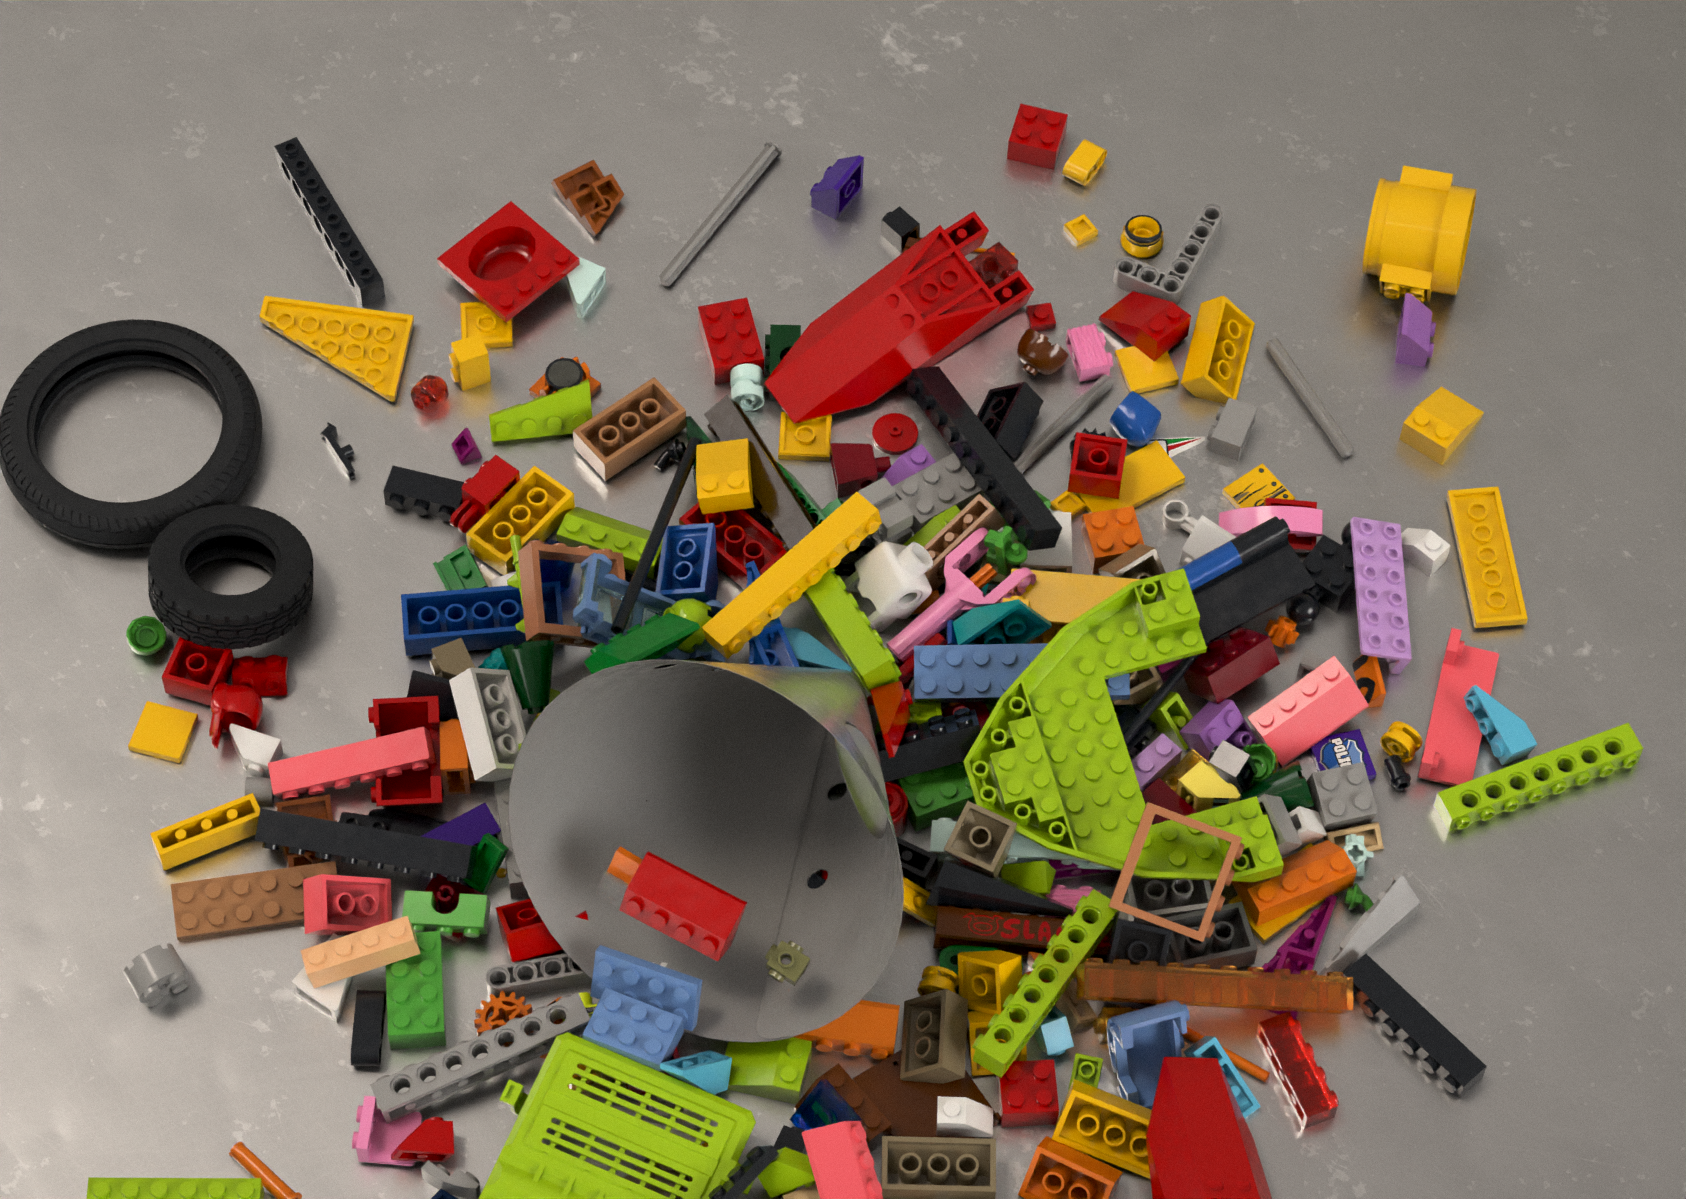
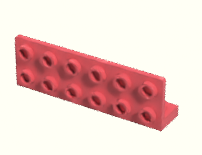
M1451 628L1418 772V778L1451 786L1473 780L1482 738L1478 723L1472 712L1467 709L1463 697L1474 685H1477L1491 696L1499 654L1496 652L1464 645L1465 641L1460 640L1462 630Z

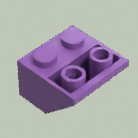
M1225 699L1219 704L1209 701L1179 731L1191 752L1209 766V755L1216 745H1220L1222 740L1242 751L1246 745L1251 746L1258 741L1233 700Z

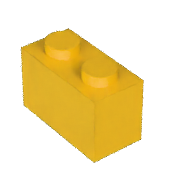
M480 333L451 342L452 353L448 354L452 366L450 373L454 383L458 382L462 391L491 382L489 355Z

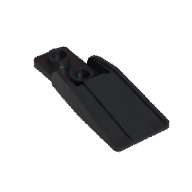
M373 809L368 815L342 812L339 820L341 823L415 836H422L448 822L395 809Z

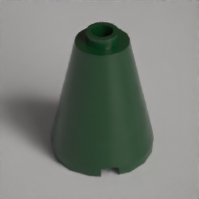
M554 641L523 642L517 645V647H514V644L501 647V653L507 670L510 671L522 710H528V714L542 713L544 707L549 704L555 649Z
M1299 761L1290 763L1241 792L1242 798L1240 801L1255 796L1259 798L1263 794L1281 797L1288 813L1299 806L1315 811L1306 779L1301 773L1302 768Z

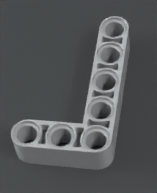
M1209 203L1202 207L1166 272L1131 257L1123 256L1115 261L1113 283L1115 286L1130 293L1135 291L1168 300L1178 305L1220 232L1223 209L1214 203Z
M565 953L494 966L486 973V988L488 995L493 994L496 998L500 997L501 991H504L505 997H509L512 992H515L516 997L592 984V978L584 971L575 970L578 965ZM550 971L559 972V974L555 976H550L547 973H549ZM523 976L532 977L530 980L523 981L520 979ZM495 981L505 982L500 986L493 985Z

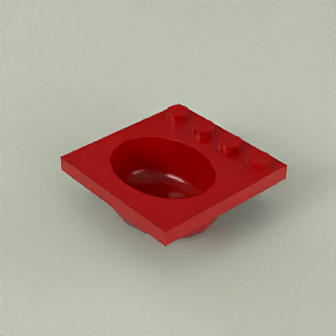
M512 201L437 258V264L505 323L580 265L579 258Z

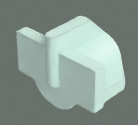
M1356 834L1346 835L1345 845L1341 848L1345 850L1357 871L1355 877H1364V861L1372 859L1374 854L1367 851L1364 846V836H1356Z

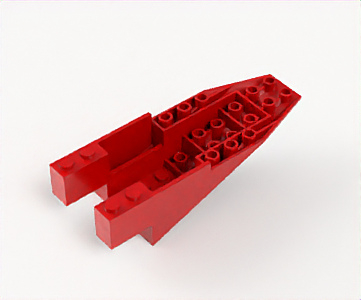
M975 211L945 230L941 225L936 227L809 324L764 383L793 424L870 405L908 380L913 369L933 366L1027 304L1034 288L1020 270L989 289L965 258L966 255L982 246L989 232Z
M1164 1056L1146 1133L1152 1198L1272 1199L1253 1136L1218 1059Z

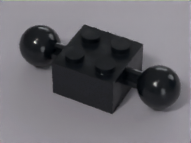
M1350 522L1342 530V545L1323 535L1302 562L1315 582V586L1287 601V616L1297 625H1308L1314 622L1319 615V603L1337 613L1354 591L1355 577Z

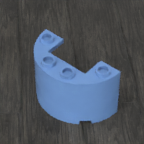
M1173 1000L1108 1019L1107 1041L1113 1072L1117 1073V1079L1120 1083L1118 1089L1123 1099L1152 1110L1163 1057H1182L1181 1049L1184 1048L1182 1034L1187 1033L1186 1021L1190 1020L1186 1004L1181 1005L1177 1000Z

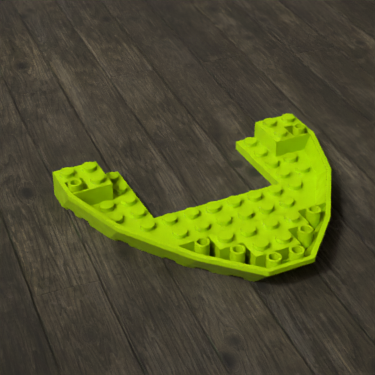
M1184 568L1134 581L1062 627L998 700L963 761L976 805L1017 823L1016 833L1049 850L1115 870H1122L1146 805L1105 680L1207 651L1199 626L1200 614ZM1257 796L1186 816L1242 837L1240 843L1245 846L1240 859H1234L1231 869L1235 871L1232 881L1257 882L1282 874L1284 863L1267 814L1263 815ZM1173 820L1154 825L1151 824L1133 875L1142 878L1216 881L1231 842Z

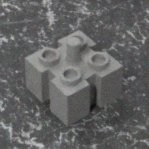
M885 477L858 491L859 494L879 510L882 524L875 533L870 535V539L875 542V547L884 541L903 545L912 537L910 526L913 525V513L902 499H898L896 491Z

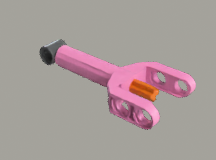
M986 528L977 529L945 557V593L886 644L895 659V664L899 668L901 663L906 662L914 654V646H923L931 637L947 626V621L954 620L962 612H967L972 608L1002 603L1003 598L1021 596L1026 591L1024 589L1028 585L1035 583L1036 575L1028 568L1017 569L985 596L980 589L998 574L993 567L987 563L970 579L963 574L989 549V547L984 545V539L989 531Z

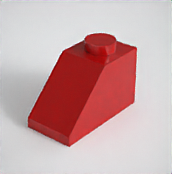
M442 1117L426 1119L393 1151L391 1160L421 1162L429 1160L430 1162L446 1163L454 1154L453 1121H444Z

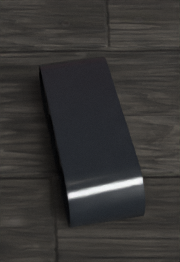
M357 990L351 1043V1066L380 1067L386 1011V991Z

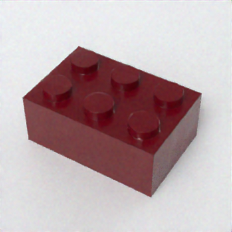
M1239 626L1223 638L1209 643L1207 651L1200 654L1183 677L1190 693L1219 704L1278 666L1280 662L1269 636Z

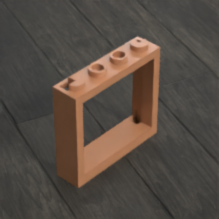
M540 540L530 541L529 544L519 550L518 557L526 641L550 640L558 645L594 648L598 645L596 642L583 638L580 633L581 627L545 623L539 559L581 564L593 553L603 554L612 561V569L608 574H614L618 578L625 580L623 553L612 552L611 549L606 548L593 550L588 546L568 547L565 543L544 544ZM609 595L611 624H613L622 599ZM628 620V623L625 627V629L629 630L630 620Z
M1147 802L1108 906L1201 942L1204 941L1205 937L1210 939L1216 924L1211 921L1215 911H1221L1225 897L1221 895L1224 885L1230 886L1235 873L1231 869L1234 859H1240L1245 846L1240 843L1242 837ZM1155 814L1231 842L1198 931L1122 903Z

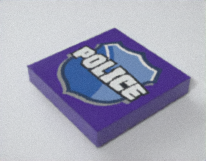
M1360 729L1326 736L1309 748L1318 772L1364 762L1368 779L1376 778L1377 774Z

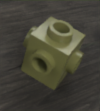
M782 940L778 946L773 944L765 956V959L768 960L766 968L770 970L768 975L780 983L785 980L795 986L810 964V958L802 953L804 949L790 940L787 944ZM788 959L790 963L785 965L781 961Z

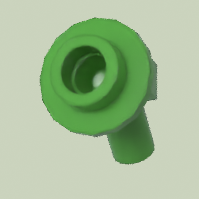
M1354 883L1353 888H1347L1344 903L1349 904V910L1360 904L1366 912L1372 907L1374 903L1368 895L1362 892L1357 883Z

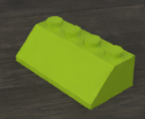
M575 507L566 513L556 533L557 543H565L568 547L588 546L593 550L606 548L611 549L612 552L623 553L624 568L634 572L651 531L580 507ZM663 538L647 574V577L656 580L658 575Z

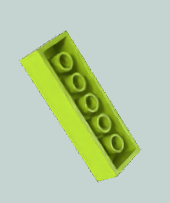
M831 568L822 576L817 584L811 585L804 591L803 595L872 698L870 689L900 681L898 677L902 674L895 664V659L889 649H885L883 646V641L877 631L871 628V623L865 613L859 610L853 595L847 592L839 575L836 576L834 568Z
M88 1177L86 1199H264V1188L261 1178Z

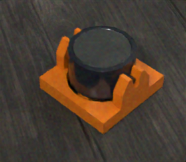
M561 357L548 365L545 374L529 389V394L534 398L547 396L558 392L560 389L578 385L580 382L589 379L590 395L592 398L601 389V383L590 376L587 364L585 362L580 364L578 357L572 359Z

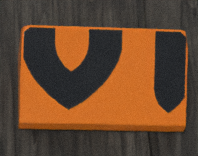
M1361 655L1352 664L1357 687L1369 704L1367 708L1382 707L1386 690L1378 659L1374 656Z

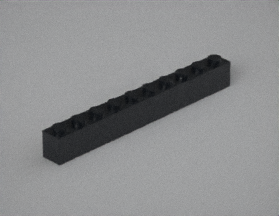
M939 366L913 369L907 382L906 390L1008 525L1013 528V531L1027 550L1055 548L1062 526Z

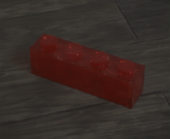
M1290 1011L1259 1022L1256 1035L1303 1128L1306 1129L1334 1118L1339 1101L1336 1093L1333 1090L1330 1091L1326 1084L1327 1078L1321 1066L1318 1067L1314 1060L1315 1055L1310 1043H1305L1299 1021L1293 1019Z

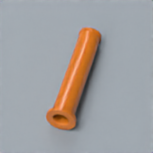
M238 1142L231 1148L229 1156L234 1158L254 1178H261L263 1187L276 1199H302L301 1193H295L250 1151L243 1142Z

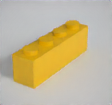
M248 794L150 833L154 850L163 870L165 871L255 835L260 807L254 794Z

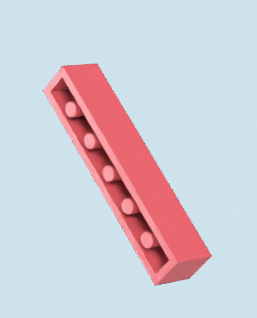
M420 727L268 763L273 795L283 801L298 799V795L304 793L309 795L324 793V789L330 787L344 789L350 787V783L356 781L361 783L376 781V777L382 775L387 777L399 776L403 774V770H425L429 768V764L436 763L431 732L425 727Z

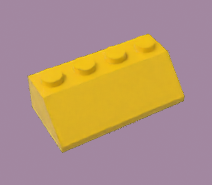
M1224 295L1200 304L1180 384L1196 398L1226 404L1228 398L1237 399L1255 323Z
M1073 1079L1051 1140L1150 1179L1146 1133L1152 1110Z

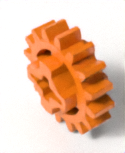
M501 991L499 998L490 994V1002L482 1000V1009H476L475 1011L477 1019L474 1020V1025L478 1029L477 1036L479 1037L486 1030L504 1026L513 1018H522L531 1014L532 1005H525L524 996L517 1000L515 992H512L509 997H505L504 991ZM506 1042L503 1046L509 1047L513 1042Z

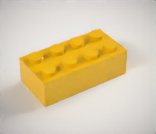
M533 466L466 533L467 547L473 555L500 574L506 575L514 572L515 566L512 563L514 559L510 537L520 535L522 548L529 544L530 541L540 540L544 542L561 525L566 513L575 508L574 493L536 466Z

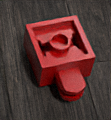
M497 455L490 461H485L481 465L479 472L464 482L461 488L463 504L451 515L450 524L456 528L458 527V530L462 533H466L520 480L519 470Z

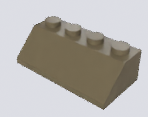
M882 1136L881 1187L883 1199H995L996 1139Z

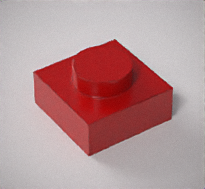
M1051 303L1026 306V315L1030 329L1042 331L1056 328Z

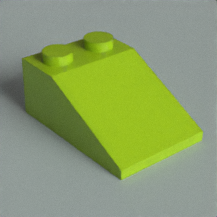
M795 1037L752 1043L729 1041L725 1056L732 1058L728 1090L796 1105L801 1099L812 1056V1041Z

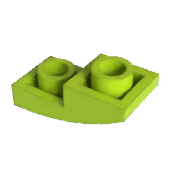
M1076 1053L1068 1091L1073 1079L1098 1088L1103 1058Z

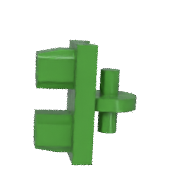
M1005 526L1002 532L990 529L984 539V545L989 547L986 555L987 562L997 564L998 573L1007 574L1008 563L1013 565L1022 564L1028 557L1027 548L1020 543L1014 542L1013 528Z

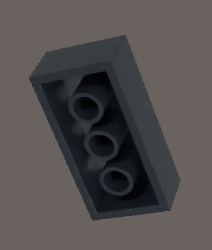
M963 708L955 711L954 715L943 717V715L933 716L928 719V722L921 724L916 722L907 723L895 757L892 758L888 756L882 731L877 732L875 740L884 782L964 761L981 732L976 710Z

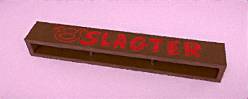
M952 905L938 906L934 925L933 948L945 949L952 945L988 947L1021 955V958H1028V952L1039 954L1047 952L1048 942L1054 934L1058 936L1061 933V926L1065 918L1039 917L1035 914L1020 915L1010 912H992L979 908L964 909ZM1085 920V922L1093 924V922ZM1112 928L1085 965L1104 967ZM1070 940L1073 943H1079L1076 940Z

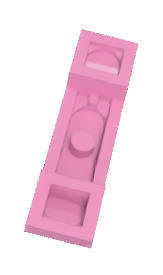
M1295 506L1240 508L1219 513V526L1238 537L1276 516L1279 520L1283 518L1290 529L1289 533H1295L1296 537L1323 536V510Z

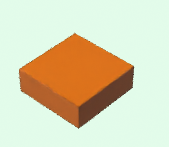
M620 846L616 850L607 872L629 884L643 859Z

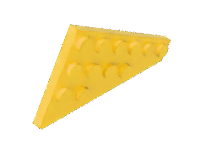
M264 296L259 315L261 323L385 399L395 402L414 324V315Z

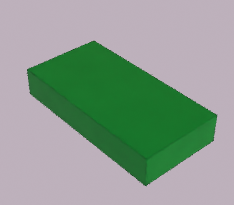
M491 834L483 835L478 845L472 879L464 878L463 880L475 890L483 894L486 893L509 848Z

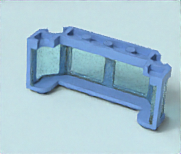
M593 553L581 563L582 575L577 607L574 608L573 620L575 623H580V633L583 638L598 644L604 642L605 645H608V641L616 636L611 631V626L630 582L622 580L614 574H608L612 569V561L603 554ZM642 588L623 635H627L626 632L639 623L643 627L645 625L644 622L656 614L662 617L665 610L677 601L667 598L661 593ZM718 600L705 602L712 610H708L707 616L713 618L726 605ZM704 639L701 645L695 643L691 648L695 650L692 653H686L676 648L657 659L683 660L704 656L707 662L725 663V657L708 643L706 639Z

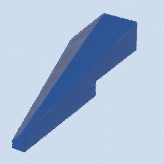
M754 561L746 563L747 587L761 576ZM779 617L771 620L759 635L749 640V664L800 667Z

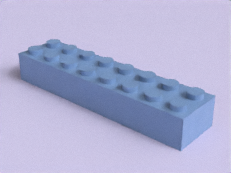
M1048 643L914 646L915 702H998L1000 697ZM1129 673L1105 680L1111 700H1129Z

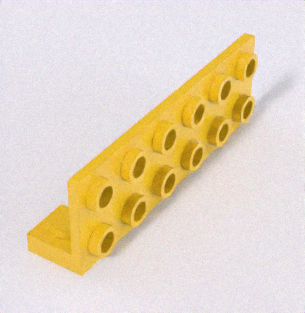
M1013 568L1011 570V574L1017 569ZM1031 570L1036 575L1035 583L1028 585L1024 589L1026 591L1021 596L1003 598L1002 602L1019 599L1051 623L1067 625L1128 584L1142 579Z

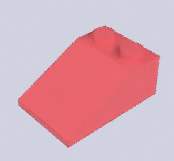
M326 874L303 879L305 934L332 935L335 933L336 935H349L392 921L391 879Z

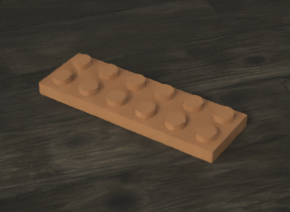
M331 861L171 884L177 939L304 922L303 879L320 874L337 875L336 862Z

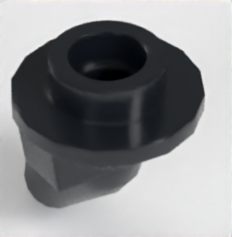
M675 438L671 443L666 444L667 449L659 456L653 466L662 471L671 458L680 463L686 449L684 442H680Z

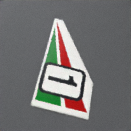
M1205 436L1154 438L1143 447L1157 440L1171 458L1204 442Z

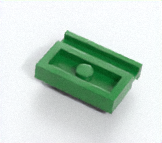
M466 544L443 557L442 561L433 563L447 591L489 587Z

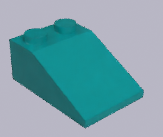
M1019 599L972 608L952 622L958 645L1028 644L1052 627L1050 621Z

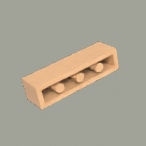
M408 915L300 950L306 974L314 988L421 954L416 934Z

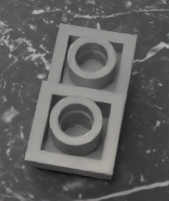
M429 1160L421 1168L423 1180L439 1190L442 1189L451 1195L467 1199H478L481 1195L480 1182L470 1172L464 1173L457 1168L450 1176L449 1171L440 1164L434 1165Z

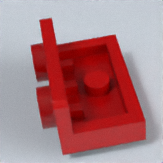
M270 655L256 658L252 656L234 658L232 670L233 685H245L253 688L260 696L287 695L288 657Z

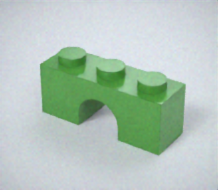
M405 890L402 917L408 915L415 933L440 931L442 936H451L452 932L463 933L467 937H479L480 934H488L491 902L487 895L460 893L457 908L451 913L441 914L436 911V897L433 892Z

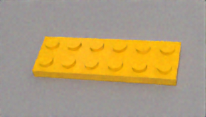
M1499 487L1448 490L1446 497L1474 628L1526 624L1528 618Z

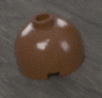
M1028 329L1022 335L1017 349L1018 358L1024 364L1022 369L1034 377L1037 373L1043 376L1056 373L1064 365L1069 356L1068 353L1057 343L1055 345L1048 341L1049 338L1045 335Z

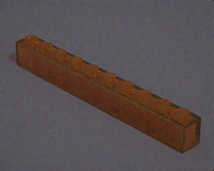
M1087 958L1086 962L1077 966V1000L1162 1004L1177 1000L1181 1005L1186 1004V1006L1346 1014L1353 1011V977H1344L1343 972H1327V976L1317 975V971L1303 970L1300 971V974H1291L1290 969H1274V973L1264 972V968L1249 967L1247 971H1237V966H1221L1220 970L1211 969V965L1195 964L1194 968H1184L1183 963L1175 962L1167 963V967L1157 966L1155 961H1141L1140 965H1130V960L1124 959L1113 960L1112 964L1103 963L1101 958Z

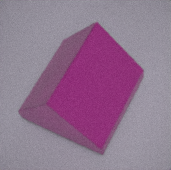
M464 428L451 444L461 464L482 457L469 429Z

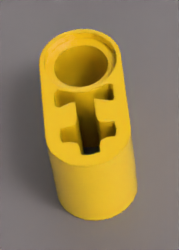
M1084 139L1067 160L1062 175L1086 186L1105 161L1107 150Z

